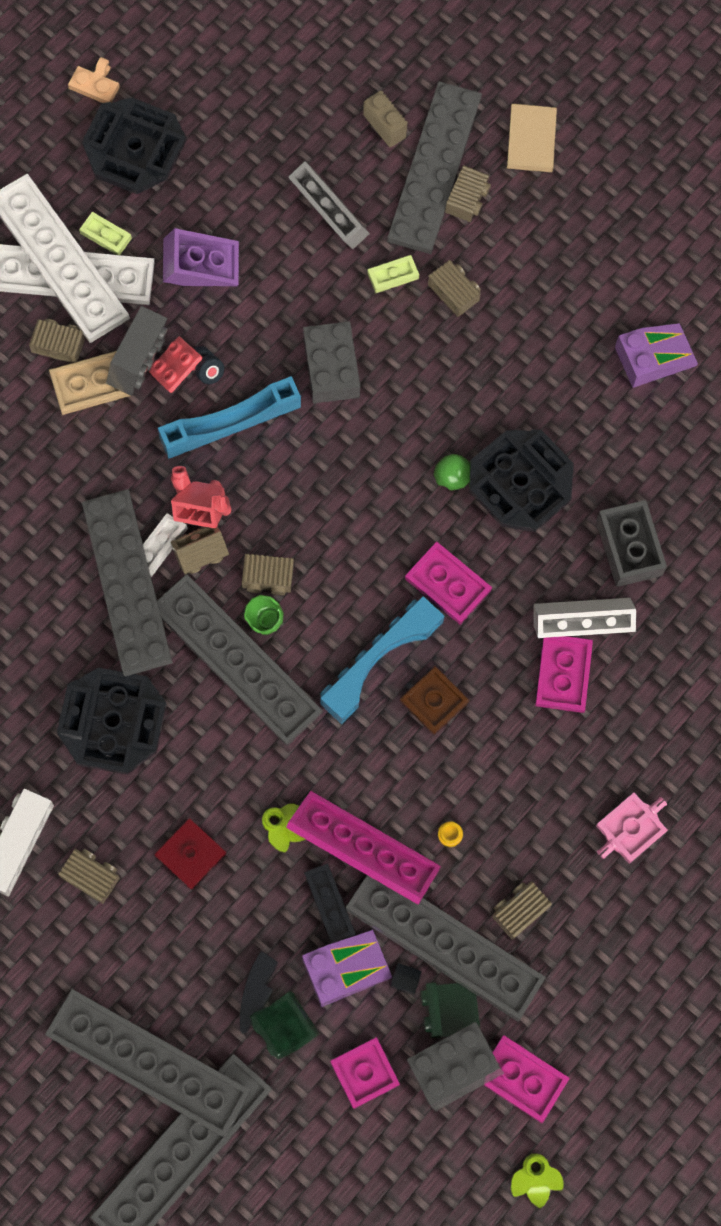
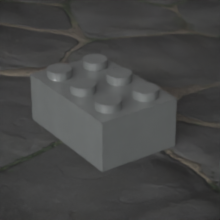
M143 306L140 307L110 363L106 384L131 396L135 389L140 390L147 370L150 371L155 362L154 357L156 353L161 351L165 343L164 338L168 332V328L165 327L166 317Z
M350 322L303 327V342L312 402L321 403L360 398V382Z
M646 500L599 511L596 523L616 587L663 576L667 565Z
M476 1022L407 1059L430 1106L435 1111L504 1074Z

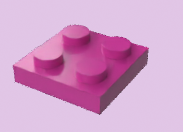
M377 1037L330 1061L353 1109L400 1086Z

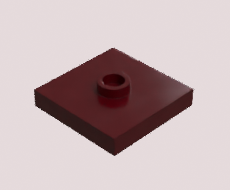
M189 818L154 855L192 890L226 855V852Z

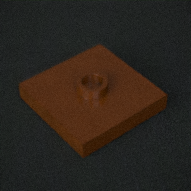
M436 666L400 698V702L433 735L441 730L470 701Z

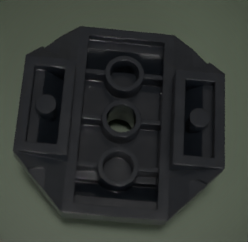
M541 429L531 431L506 430L471 459L469 492L502 527L536 532L571 502L574 463ZM521 479L526 485L518 486L514 481Z
M97 668L67 685L57 734L78 766L128 775L157 753L167 703L147 676L133 674L125 677L123 672ZM112 717L120 719L119 724L115 727L107 725V721Z

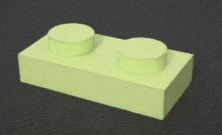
M93 212L79 229L81 235L116 255H120L132 239L130 233Z
M411 255L370 268L367 271L375 293L419 279V273Z

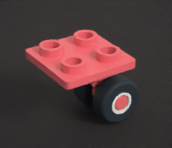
M179 336L169 345L162 356L153 363L151 370L148 372L166 390L172 393L187 375L194 370L198 379L203 383H216L223 376L224 364L208 348L203 346L192 348Z

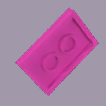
M438 542L427 551L405 576V580L459 625L463 623L492 590L488 583Z
M568 636L543 638L535 706L579 713L585 712L593 640Z
M503 1035L493 1053L504 1074L483 1086L542 1124L570 1078Z

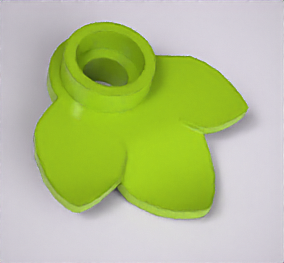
M287 804L281 809L269 808L262 816V825L269 831V842L280 852H287L289 841L301 842L306 840L286 828L299 805ZM270 818H277L279 820V823L275 825L270 822Z
M531 1154L524 1160L523 1168L513 1175L511 1192L514 1197L527 1193L530 1201L538 1208H542L548 1201L550 1190H563V1178L557 1169L549 1166L544 1156ZM533 1162H537L540 1165V1170L537 1173L531 1170Z

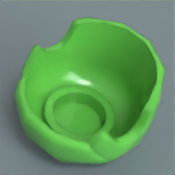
M457 454L443 457L435 465L434 477L437 484L448 488L450 491L464 488L469 483L470 462Z
M259 595L252 598L246 605L244 618L255 632L269 635L277 631L283 623L284 612L274 598Z

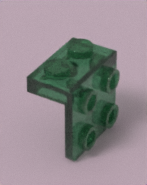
M436 982L426 983L423 987L424 990L420 991L421 1005L426 1006L427 1016L423 1017L425 1033L429 1032V1039L449 1037L474 1022L480 1027L477 996L459 983L436 985Z
M292 991L286 993L269 1007L250 1015L252 1027L266 1042L268 1052L278 1060L297 1052L320 1035Z

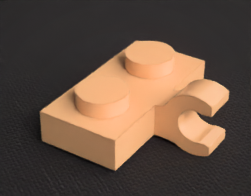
M102 57L98 60L95 72L78 66L68 84L69 89L101 103H112L120 86L118 82L106 78L111 67L108 66L109 60Z

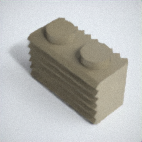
M383 91L377 92L364 101L363 115L389 147L396 145L406 138L408 121L402 118V115L399 114L400 111L394 108V105L391 104L389 98H386Z
M463 165L447 200L445 212L471 222L473 216H478L483 204L480 202L482 196L487 197L491 187V184L488 183L489 175Z
M448 260L447 263L429 275L428 286L453 311L456 317L462 315L480 299L481 293L478 284L473 280L469 281L465 277L463 268L459 264L454 265L451 260Z
M38 319L29 346L32 353L75 363L78 362L85 337L82 330L77 326L68 325L65 327L51 319H45V321Z
M202 527L197 531H193V533L185 534L170 542L177 562L184 574L196 573L201 570V567L210 563H219L225 556L229 555L222 533L218 527L216 529Z
M245 554L242 588H247V591L251 593H260L261 590L271 591V594L279 596L285 595L286 592L291 593L294 559Z
M75 849L59 872L60 878L101 904H104L120 879L116 874L117 869L107 862H104L103 865L95 861L96 856L86 849H83L82 852Z
M532 881L527 886L524 882L521 883L512 892L515 896L507 902L503 899L493 908L496 913H494L492 918L511 940L516 938L552 905Z

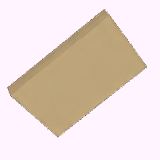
M519 104L511 105L507 169L553 171L557 108Z
M116 351L49 370L62 415L131 396L106 384L110 363Z

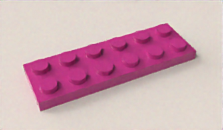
M312 791L306 796L286 827L418 905L441 868L435 862Z

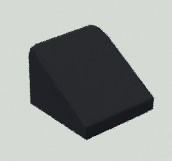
M398 963L390 988L414 996L422 971Z

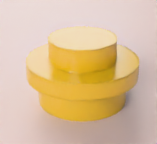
M450 821L440 826L438 839L444 846L454 847L462 840L463 831L457 823Z

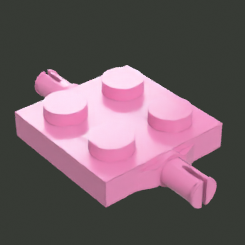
M633 793L602 819L596 827L605 836L607 843L597 850L598 855L605 851L600 856L602 859H605L606 856L615 850L630 864L668 830L659 821L656 814L667 805L665 801L662 802L663 798L659 797L649 806Z

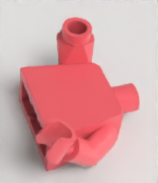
M176 466L172 469V476L170 478L177 492L176 496L171 500L174 521L216 529L222 515L228 516L231 513L230 501L225 496L222 484L217 480H212L209 484L197 481L191 483L184 466Z

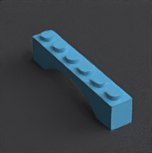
M291 376L268 385L252 397L222 411L196 418L179 419L158 427L159 438L168 459L301 408V396Z
M424 596L419 601L413 600L406 608L407 613L402 618L396 617L389 625L390 630L385 635L379 634L372 642L374 646L368 652L363 650L355 659L357 663L351 669L346 667L338 676L340 680L333 686L329 684L321 692L320 705L339 723L343 724L359 708L363 683L369 671L380 658L400 645L418 640H426L443 623L444 615Z

